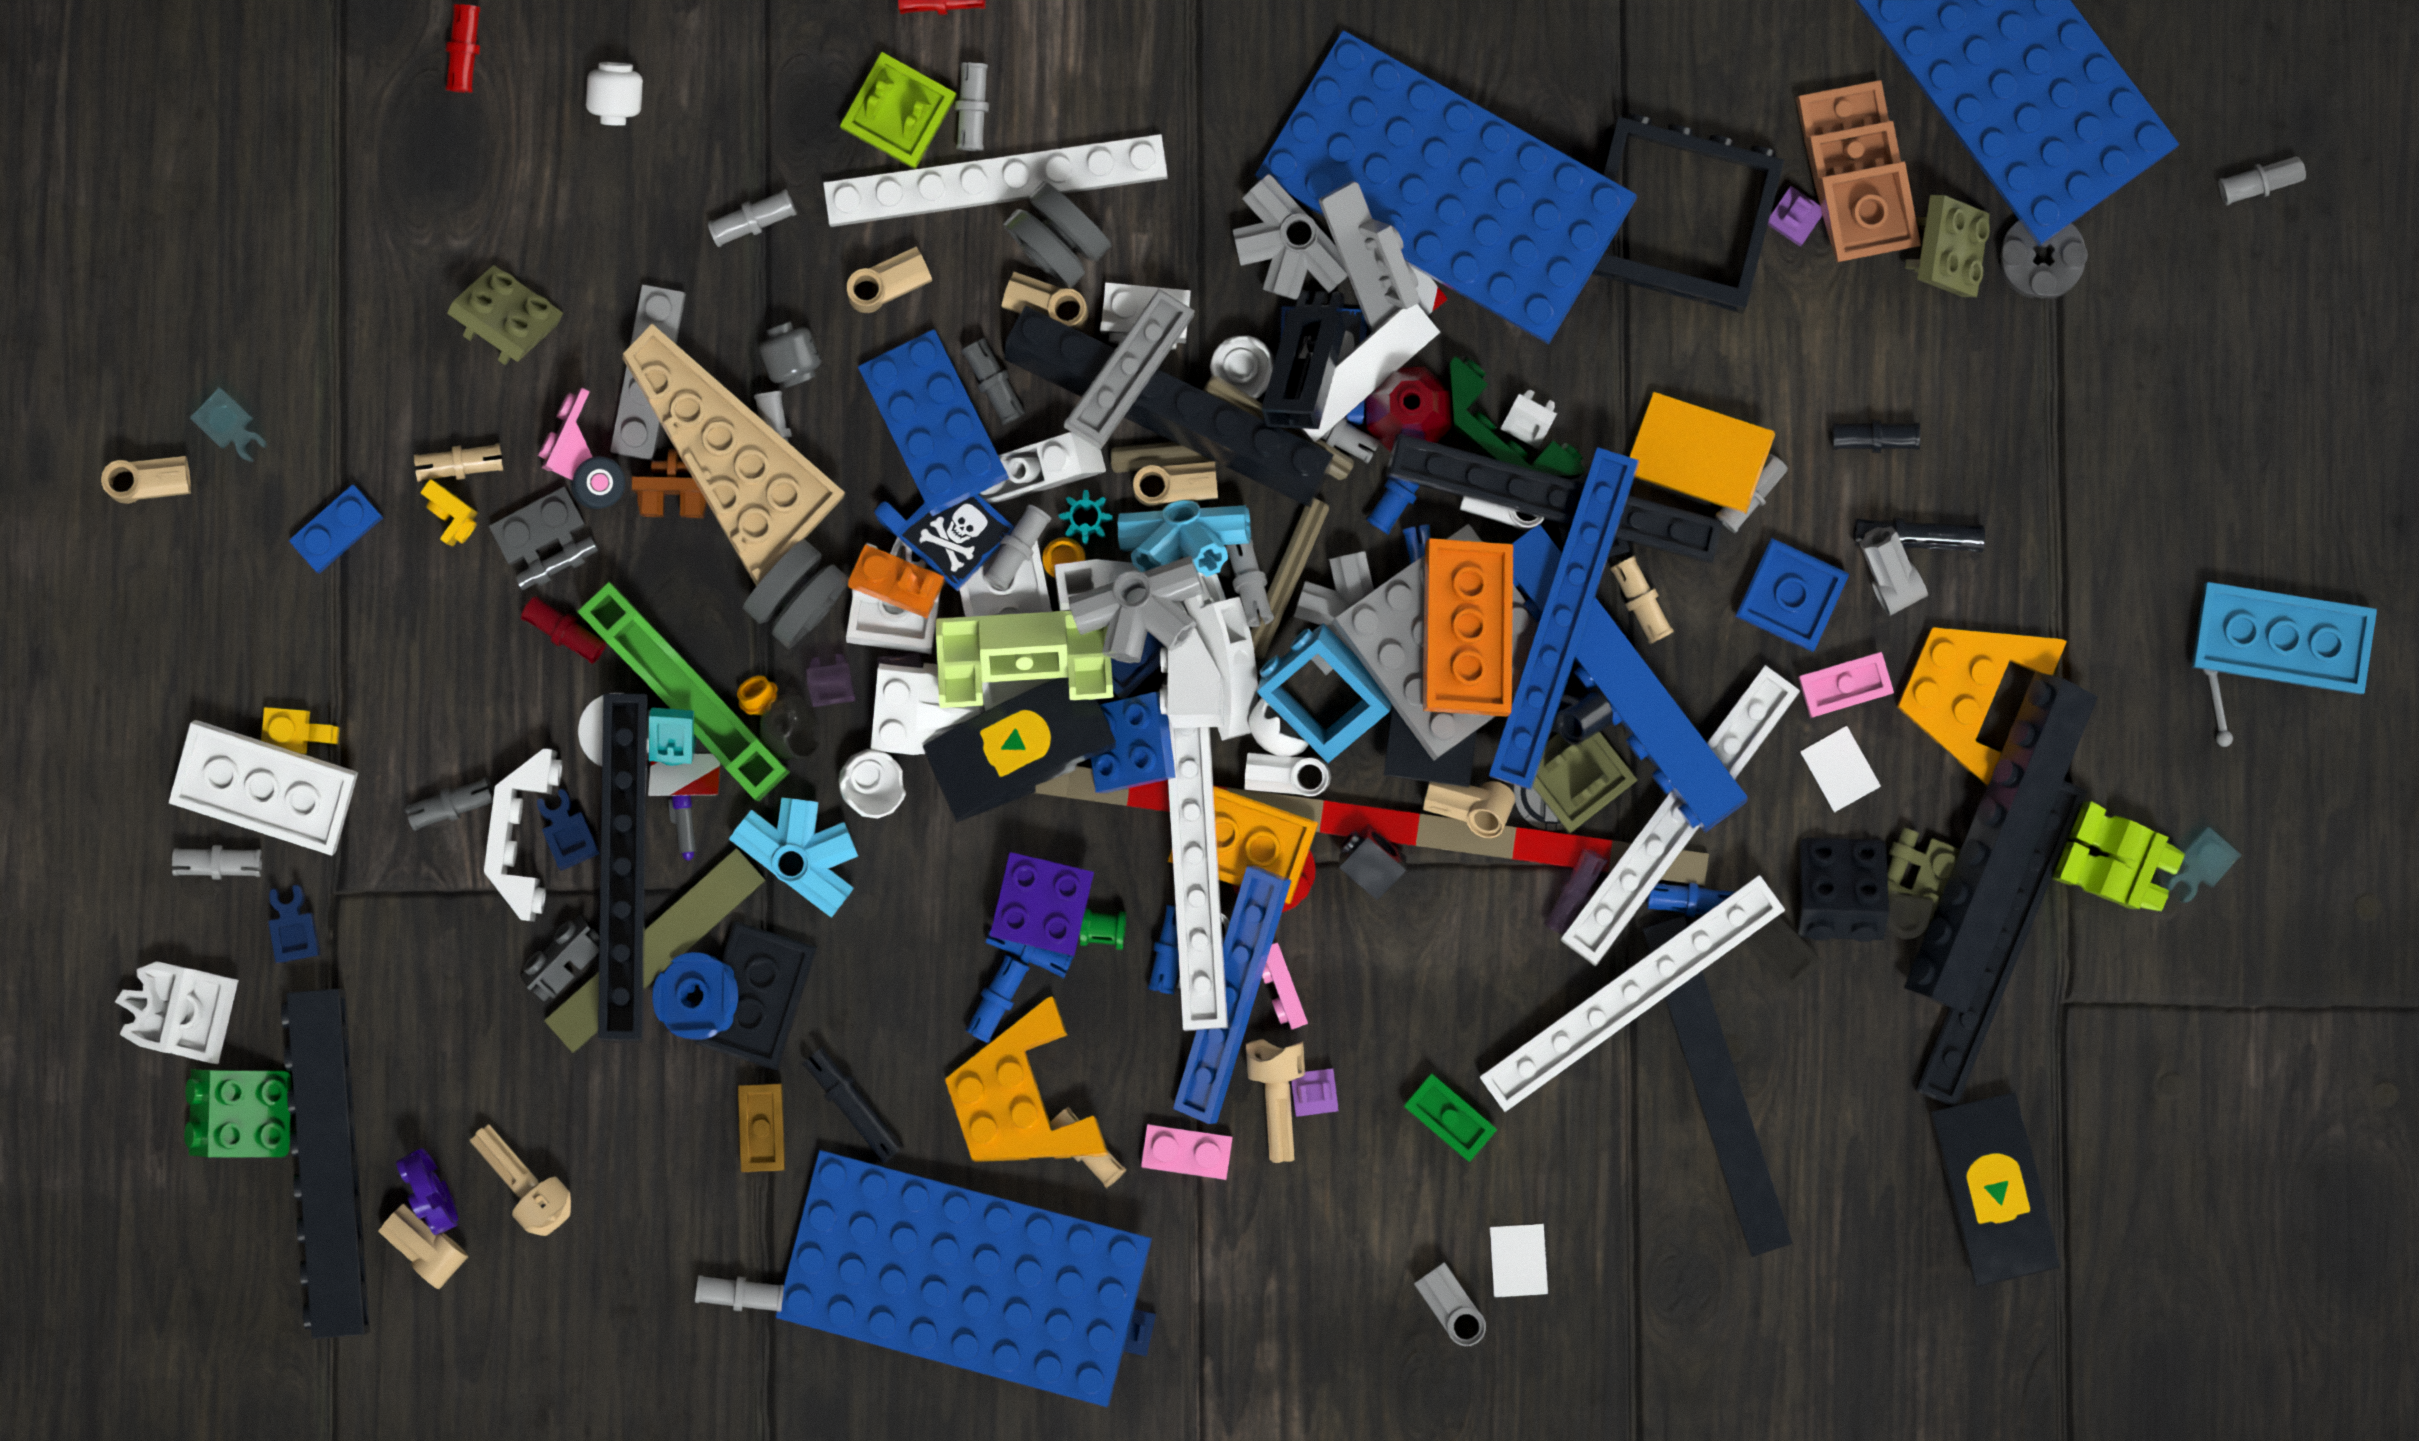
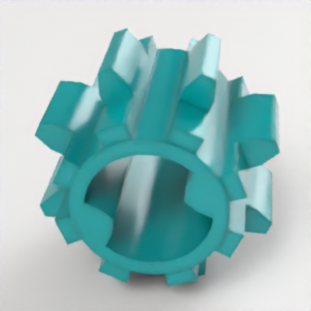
M1084 490L1083 500L1077 502L1068 496L1066 500L1071 507L1070 512L1059 514L1060 520L1071 522L1065 533L1066 536L1071 537L1076 533L1082 534L1084 545L1088 544L1089 535L1093 533L1104 538L1105 533L1101 528L1102 522L1106 523L1113 520L1112 515L1101 513L1106 499L1102 497L1093 502L1090 500L1088 490ZM1080 508L1086 512L1093 508L1098 513V520L1091 527L1086 523L1079 527L1074 522L1075 512Z

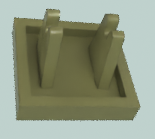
M1930 195L1927 217H1916L1917 227L1925 231L1920 259H1906L1905 268L1914 269V272L1918 273L1917 280L1961 297L1977 298L1979 283L1983 277L1982 262L1985 242L1990 233V214L1945 195Z
M493 265L452 302L447 314L466 326L463 337L471 341L475 334H478L501 350L498 361L506 365L510 358L518 362L558 325L563 312L551 305L544 297L535 294L516 281L512 275Z
M1600 732L1579 745H1572L1566 742L1558 733L1546 744L1533 789L1570 834L1634 784L1637 779Z

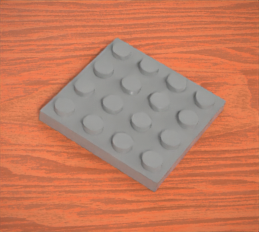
M1469 524L1446 539L1482 542ZM1424 555L1341 613L1332 623L1427 753L1435 761L1496 716L1423 711ZM1514 584L1512 704L1539 622L1535 621L1523 605L1526 601Z

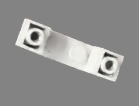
M542 749L495 786L484 873L521 920L534 922L536 913H543L546 888H540V879L507 875V867H514L517 856V841H511L513 824H520L523 809V799L517 798V791L552 794L553 785L559 786L562 760H556L557 752L550 749Z

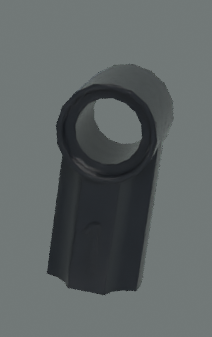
M1596 692L1589 693L1582 698L1563 694L1551 731L1559 733L1566 742L1572 745H1579L1611 725L1613 721L1611 706L1602 695Z

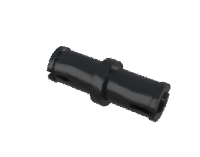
M1872 419V424L1833 423V450L1871 449L1872 453H1881V449L1920 450V423H1881V419Z

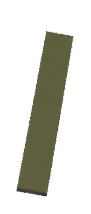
M738 848L645 930L644 990L657 979L660 972L664 973L673 964L670 961L679 955L685 954L766 881ZM599 972L545 1020L546 1024L572 1053H575L598 1032Z

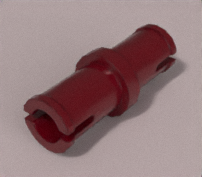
M537 596L532 597L521 614L523 621H527L549 635L553 644L558 647L563 644L588 660L591 664H594L600 658L606 648L607 642L576 623V617L569 613L566 616L541 601Z

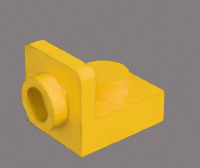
M430 479L420 492L430 500L425 507L444 521H447L450 516L454 517V520L443 533L440 540L452 547L457 541L461 544L464 543L477 525L473 519L478 512L439 483Z

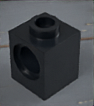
M1369 824L1360 833L1356 830L1352 831L1339 846V851H1341L1339 854V868L1377 901L1406 871V856Z

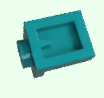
M651 708L649 714V761L662 762L669 766H677L683 763L692 764L696 748L694 710Z

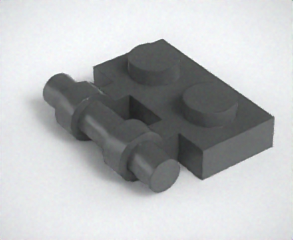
M565 486L489 526L509 565L523 558L527 561L529 568L515 575L522 590L536 583L542 586L551 581V575L570 565L576 568L585 563L584 558L599 551L591 536L578 543L575 542L571 533L586 526ZM559 540L563 550L542 561L537 551Z

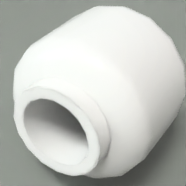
M600 62L598 69L588 73L586 107L590 113L600 116L601 124L626 125V117H633L640 113L643 80L639 73L632 71V64Z

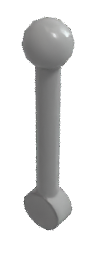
M2203 669L2204 673L2209 676L2219 732L2216 735V741L2220 746L2227 747L2232 743L2233 736L2230 731H2227L2217 677L2218 672Z

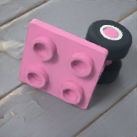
M581 388L575 395L570 392L566 395L556 416L563 420L557 434L552 431L548 433L538 456L545 459L541 468L553 471L571 480L572 493L580 504L591 509H602L613 505L621 498L625 489V476L621 467L612 459L601 456L592 457L576 423L590 392Z

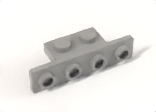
M1350 181L1322 196L1319 199V204L1370 333H1372L1399 308L1408 309L1421 302L1416 290L1418 279L1413 269L1404 260L1401 252L1404 245L1400 234L1393 226L1372 219L1357 182Z

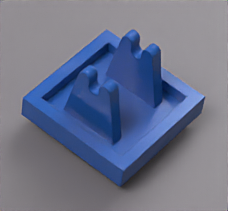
M1152 692L1099 705L1116 740V748L1091 758L1095 793H1110L1176 778L1169 720L1167 714H1161L1160 692Z

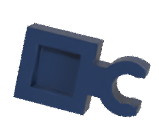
M560 789L558 794L562 802L558 809L549 810L542 798L537 800V807L542 816L553 823V825L542 829V832L560 871H563L600 854L583 814L580 812L570 817L569 814L572 810L571 799L563 789Z
M301 885L292 886L294 899L289 904H284L280 900L278 889H272L269 893L271 905L280 914V919L268 921L276 963L321 955L314 914L307 913L301 915L300 908L305 900L304 890Z

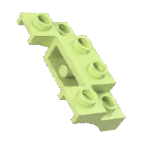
M1071 611L936 619V644L940 708L982 706L983 682L1069 677L1070 700L1113 698L1111 658L1104 656L1102 653L1108 626L1080 635Z

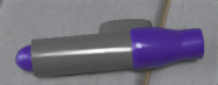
M675 795L668 802L670 821L676 824L679 853H682L685 860L690 861L696 851L691 795Z

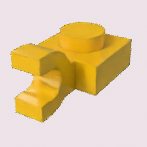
M264 707L261 741L300 754H306L307 742L338 744L339 727L309 724V711Z

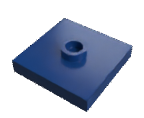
M1771 538L1735 617L1813 653L1849 577V573Z

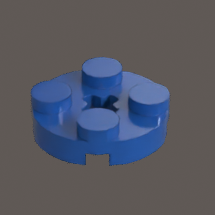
M697 952L685 953L670 961L673 964L666 969L665 973L660 972L653 987V1008L659 1021L664 1022L666 1027L670 1029L669 1031L674 1035L691 1040L707 1039L713 1037L719 1031H726L730 1028L738 1003V987L732 968L713 956ZM699 984L700 991H703L704 995L703 1000L695 1007L693 1002L687 1000L688 993H693L695 985Z

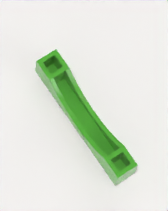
M608 582L577 611L670 709L694 710V734L755 800L760 801L790 773L613 584Z

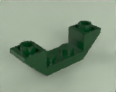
M1456 356L1453 358L1448 366L1451 390L1452 427L1486 457L1565 479H1573L1583 473L1585 467L1580 464L1583 457L1568 443L1563 442L1559 446L1553 440L1530 466L1525 462L1528 454L1519 445L1510 439L1503 443L1492 433L1496 429L1494 424L1477 411L1472 416L1467 410L1487 388L1488 383L1483 380L1486 373L1469 358H1466L1463 362Z

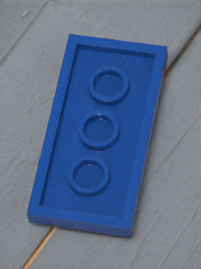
M935 329L858 366L932 516L1009 479Z

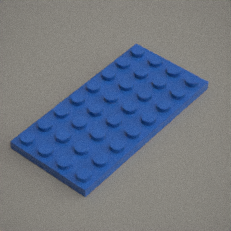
M1854 0L2038 246H2041L2175 150L2179 145L2071 0Z
M1344 30L1255 174L1256 178L1260 181L1270 174L1293 200L1323 217L1325 216L1319 204V199L1350 181L1357 182L1372 219L1393 226L1400 234L1404 245L1401 252L1406 264L1547 344L1551 342L1637 199L1636 194Z
M819 1150L784 1283L781 1312H777L776 1318L1109 1407L1152 1238Z

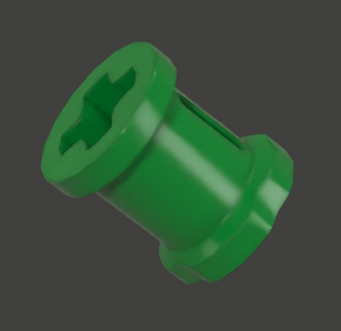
M1086 908L1080 932V945L1087 946L1088 943L1115 945L1117 950H1123L1127 912L1120 911L1118 915L1092 913L1090 909Z

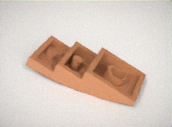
M1879 80L1795 97L1811 172L1836 262L1921 246L1905 161L1901 162L1894 123L1889 121L1882 81Z

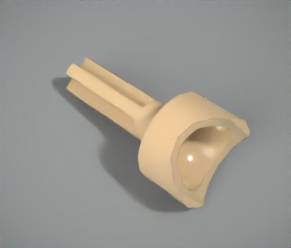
M1264 1039L1251 1041L1246 1044L1248 1079L1265 1083L1269 1158L1273 1163L1294 1161L1289 1081L1305 1075L1303 1041L1285 1049L1274 1046Z
M487 1125L484 1129H479L475 1133L476 1135L470 1140L472 1145L512 1191L521 1198L514 1208L512 1216L526 1231L547 1236L569 1218L571 1212L570 1191L557 1177L554 1176L539 1183L537 1178L490 1125Z

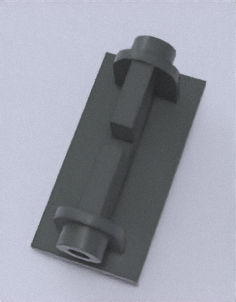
M581 915L574 921L569 920L561 925L554 934L552 944L543 953L538 951L533 954L523 967L524 972L520 975L522 981L529 990L532 989L544 1002L550 996L555 998L574 978V975L564 966L569 960L578 969L582 970L599 952L600 934L593 928L590 930V927Z

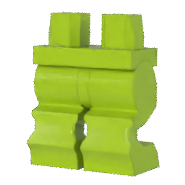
M2092 801L2083 802L2069 835V839L2076 842L2066 843L2052 879L2067 885H2078L2085 892L2095 894L2129 909L2143 908L2162 911L2168 898L2169 890L2151 883L2156 868L2176 875L2185 853L2167 843L2169 837L2119 816L2107 817L2104 815L2106 809ZM2082 845H2092L2098 848L2100 852L2109 854V856L2104 857L2099 855L2095 857L2089 855L2088 853L2090 849Z

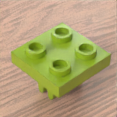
M881 52L840 127L909 167L916 169L956 99L957 94Z

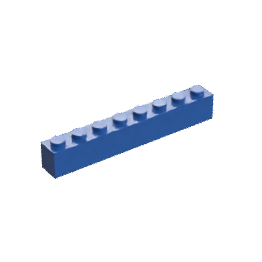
M1540 524L1512 543L1513 584L1526 597L1527 600L1523 605L1537 623L1540 622L1562 556L1561 551ZM1595 597L1574 662L1579 667L1574 673L1588 692L1595 688L1608 701L1613 712L1612 724L1616 726L1621 722L1631 735L1626 739V742L1640 760L1647 756L1656 768L1652 776L1664 793L1668 794L1671 791L1675 793L1682 803L1678 807V811L1689 826L1694 829L1699 825L1704 833H1706L1747 802L1748 797Z

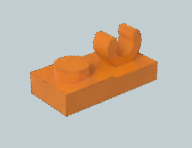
M865 544L848 580V587L928 619L945 581L944 576Z

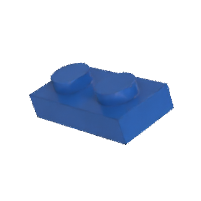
M353 484L294 535L289 542L310 566L320 574L384 517Z

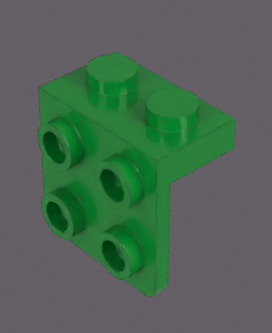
M191 1069V1078L188 1079L185 1089L186 1100L190 1104V1122L186 1124L184 1131V1140L189 1148V1156H286L290 1145V1113L287 1103L288 1088H291L290 1074L286 1071Z

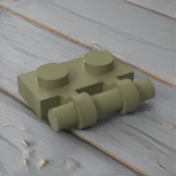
M1903 828L1898 843L1893 842L1889 851V855L1892 856L1887 869L1889 911L1894 899L1905 902L1899 919L1928 929L1961 849L1931 838L1925 852L1921 853L1914 849L1919 833ZM1908 863L1919 867L1911 889L1900 885Z

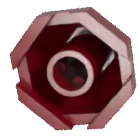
M1401 367L1397 371H1392L1385 381L1365 398L1366 431L1371 436L1378 438L1380 443L1390 453L1396 434H1403L1437 443L1452 428L1451 390L1426 367ZM1405 399H1412L1413 403L1419 405V407L1414 410L1407 409L1404 406Z

